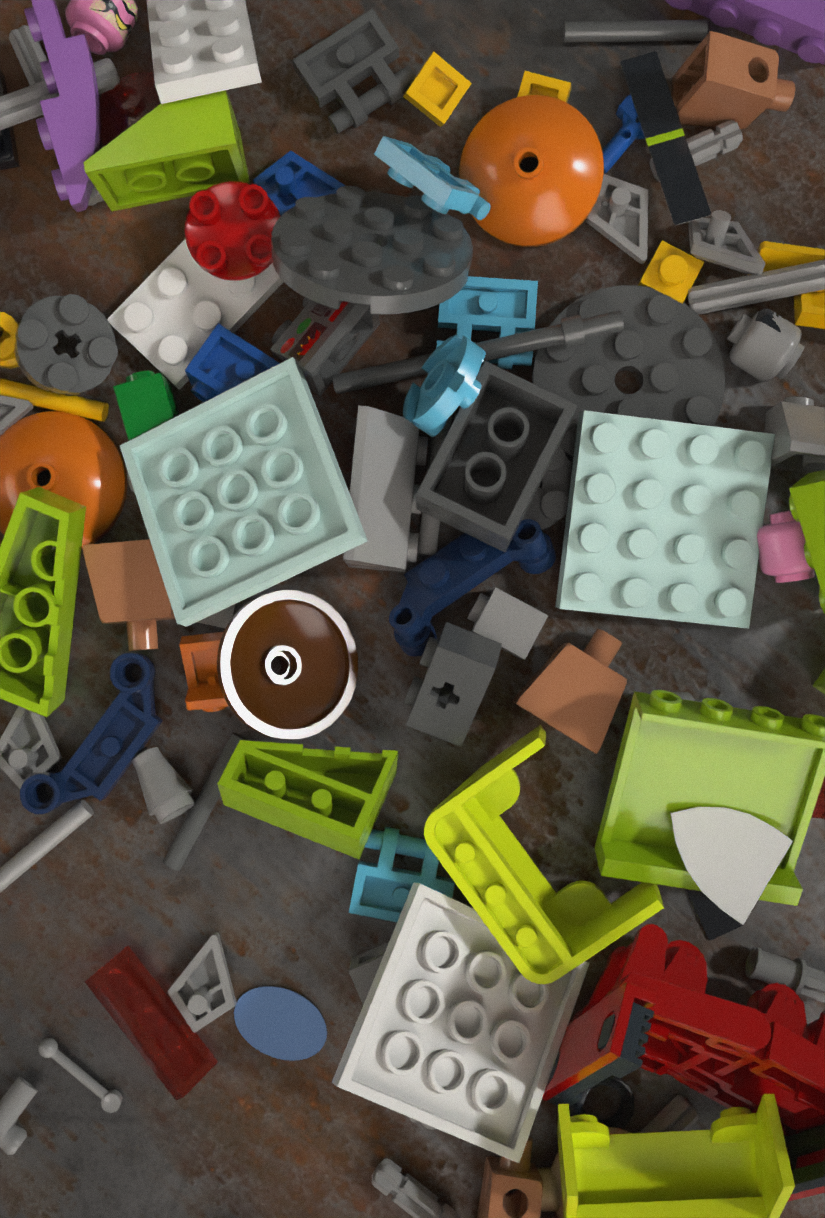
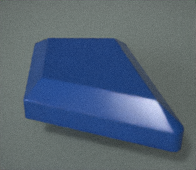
M291 150L253 179L254 184L262 187L267 192V195L276 205L280 216L294 207L295 202L300 198L334 194L338 188L346 186Z

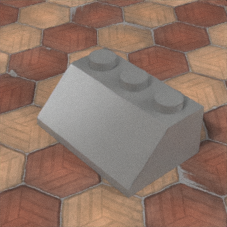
M787 397L784 398V401L779 402L766 411L763 433L775 434L771 469L800 474L825 470V407L814 406V400L810 398Z
M359 405L350 496L368 541L344 552L343 560L351 568L406 573L407 561L416 562L419 533L410 532L411 513L421 514V511L416 509V493L420 485L414 484L416 465H426L428 437L419 436V428L405 417L369 406Z

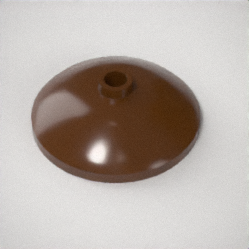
M274 591L249 601L229 621L218 648V681L228 706L236 717L250 729L276 739L306 738L323 731L333 724L348 706L358 677L357 648L348 625L342 616L326 601L303 591ZM274 657L281 663V670L277 675L271 669V661Z

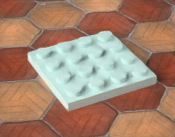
M293 357L120 445L177 624L185 627L192 625L368 541L304 373Z
M585 410L580 411L555 607L565 610L749 629L759 558L757 533L763 527L775 434Z

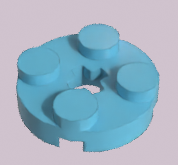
M454 335L446 339L422 366V369L429 374L421 387L412 383L404 401L403 416L431 437L436 436L443 429L448 418L458 406L466 409L477 398L482 385L476 380L486 352L464 335H462V338Z

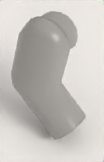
M19 1076L0 1100V1148L7 1155L15 1154L27 1137L26 1130L17 1126L16 1122L38 1092L31 1083Z

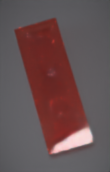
M129 946L118 952L84 981L175 1100L185 1097L218 1063L197 1033H193L182 1014Z

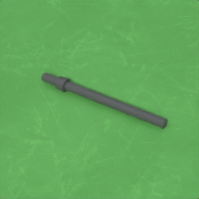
M621 310L584 319L578 314L561 318V324L475 344L486 352L484 362L564 343L566 348L586 344L585 339L624 330V322ZM432 353L333 375L332 380L336 394H342L429 374L422 369V366Z

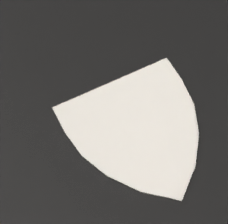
M695 807L671 813L675 843L686 870L702 893L722 911L744 925L793 840L751 814L725 807Z

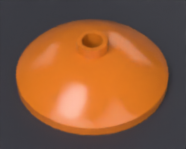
M543 95L516 97L490 110L476 124L466 140L459 167V178L468 180L480 190L479 196L491 205L490 211L484 219L478 220L471 215L477 224L497 240L520 247H538L551 244L577 229L594 208L601 191L604 175L601 144L589 121L570 104L557 98ZM529 156L536 158L538 166L534 171L527 173L520 169L521 161Z
M59 411L32 414L22 418L8 428L0 436V532L5 535L19 494L41 487L86 506L82 545L94 544L113 527L120 516L127 493L125 463L118 447L109 435L86 418ZM44 470H49L51 474L49 483L45 486H39L37 481L38 475Z

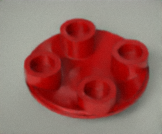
M229 181L213 185L192 196L189 203L190 209L185 221V239L191 256L204 271L220 279L241 281L259 275L272 264V231L281 216L276 205L262 187L256 184Z

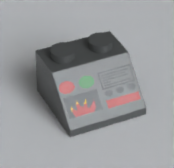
M305 297L302 303L305 308L293 322L290 319L286 320L277 329L272 338L274 345L270 350L275 360L282 363L293 357L296 364L303 371L309 389L321 397L333 382L332 376L340 374L380 325L379 314H370L371 305L341 301L339 309H335Z

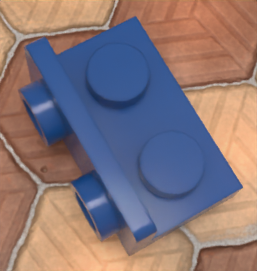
M218 323L189 363L185 372L190 384L193 386L190 390L191 393L204 403L280 363Z

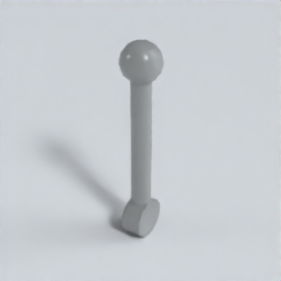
M46 1038L40 1042L38 1052L41 1057L55 1060L102 1099L101 1106L104 1111L113 1113L119 1109L123 1097L118 1090H106L58 1050V1043L55 1039Z

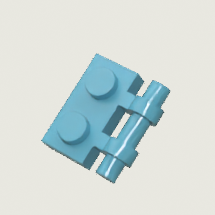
M385 136L382 137L374 155L390 166L387 174L392 179L409 188L416 186L424 193L421 200L427 206L442 214H447L449 209H452L462 214L470 213L478 220H482L487 216L491 205L479 196L480 190L468 180L451 175L450 167L437 157L422 153L412 144Z
M468 276L465 286L456 295L439 304L438 328L457 329V336L462 338V335L470 340L472 330L500 332L499 338L535 330L538 281ZM437 340V346H436V348H437L439 345H441L444 341H442V340ZM533 351L493 359L487 362L497 364V367L510 370L512 365L531 366Z
M385 827L384 831L372 829L365 848L380 850L378 864L364 861L358 862L349 913L397 922L413 883L423 884L452 898L455 882L451 878L436 876L440 861L429 848L425 839L400 835V829ZM395 854L423 859L421 873L393 867Z

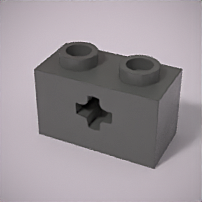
M446 622L440 639L430 636L419 663L428 668L424 679L414 676L404 704L412 706L406 726L462 747L496 669L502 644Z

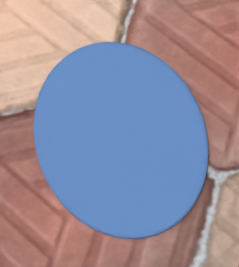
M274 986L258 987L244 993L236 1003L234 1019L240 1034L251 1046L268 1056L281 1060H303L318 1053L325 1044L327 1028L323 1016L309 1000L294 991Z

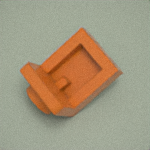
M223 632L188 635L181 638L179 646L188 685L185 703L189 711L201 709L205 712H217L228 707L222 694L217 674V655Z

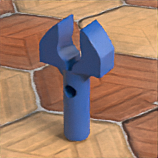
M631 94L623 100L616 112V116L622 120V127L602 149L604 174L611 169L635 140L645 139L640 122H636L638 115Z

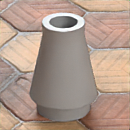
M153 747L140 753L131 761L139 778L149 816L155 815L160 824L180 816L195 805L190 796L193 789L162 756L158 747Z

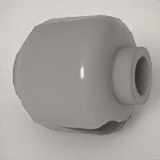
M768 308L759 310L752 318L743 314L727 337L729 341L734 343L730 351V360L734 365L759 381L767 382L775 376L783 379L795 365L805 346L800 344L801 330Z

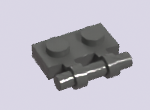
M373 8L293 59L294 70L320 108L335 98L342 106V108L328 116V121L336 134L341 133L351 125L354 128H358L368 121V114L386 103L393 105L403 99V92L409 88L416 77L409 65L395 74L389 68L388 64L399 58V47ZM372 75L377 85L357 97L352 87Z

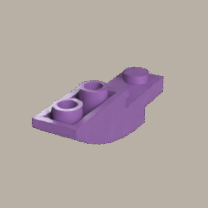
M31 0L33 7L24 9L34 42L43 40L49 59L40 62L42 73L49 93H59V97L40 101L44 117L36 119V123L45 150L54 149L60 169L51 170L58 196L61 201L69 199L73 209L76 212L86 210L94 187L85 173L83 162L100 150L101 141L100 100L91 51L85 34L66 38L55 0Z

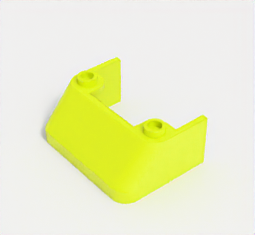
M541 725L481 766L435 807L426 820L424 837L429 848L520 973L533 983L549 984L558 980L664 909L658 885L644 882L612 903L597 885L588 881L572 882L556 893L500 817V814L515 804L520 793V781L513 768L545 746L546 731Z
M763 1094L757 1113H751V1110L745 1107H732L721 1111L720 1118L711 1124L710 1130L609 1134L608 1127L597 1122L595 1116L582 1114L570 1117L569 1104H558L557 1134L564 1218H779L795 1188L775 1094Z

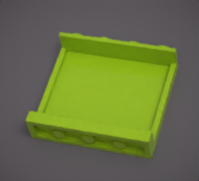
M653 690L651 694L634 691L594 848L601 876L701 891L686 870L675 843L671 813L695 807H725L751 814L793 840L758 900L798 906L803 888L794 870L825 777V717L814 714H806L803 718L785 716L779 711L765 706H755L752 710L735 708L729 703L715 698H704L702 702L685 700L665 690Z

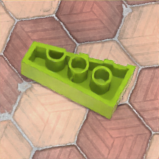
M37 487L19 494L0 546V699L48 717L65 701L86 506Z

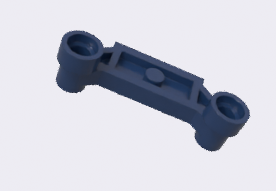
M521 520L506 552H503L464 533L405 573L404 577L408 581L399 605L395 606L389 615V622L394 629V638L403 652L409 656H422L429 637L437 639L436 631L430 622L432 616L512 561H518L521 569L529 574H540L550 569L556 560V551L550 537L542 532L539 523L535 520Z
M125 653L113 661L110 668V678L113 685L120 690V693L61 772L56 774L43 772L33 775L24 781L20 789V800L26 810L34 814H45L57 809L64 802L92 795L99 801L106 799L132 764L131 761L140 753L163 722L156 715L154 678L156 669L146 656L139 653ZM136 664L142 669V676L138 681L132 676V669ZM47 784L53 790L52 798L46 793Z

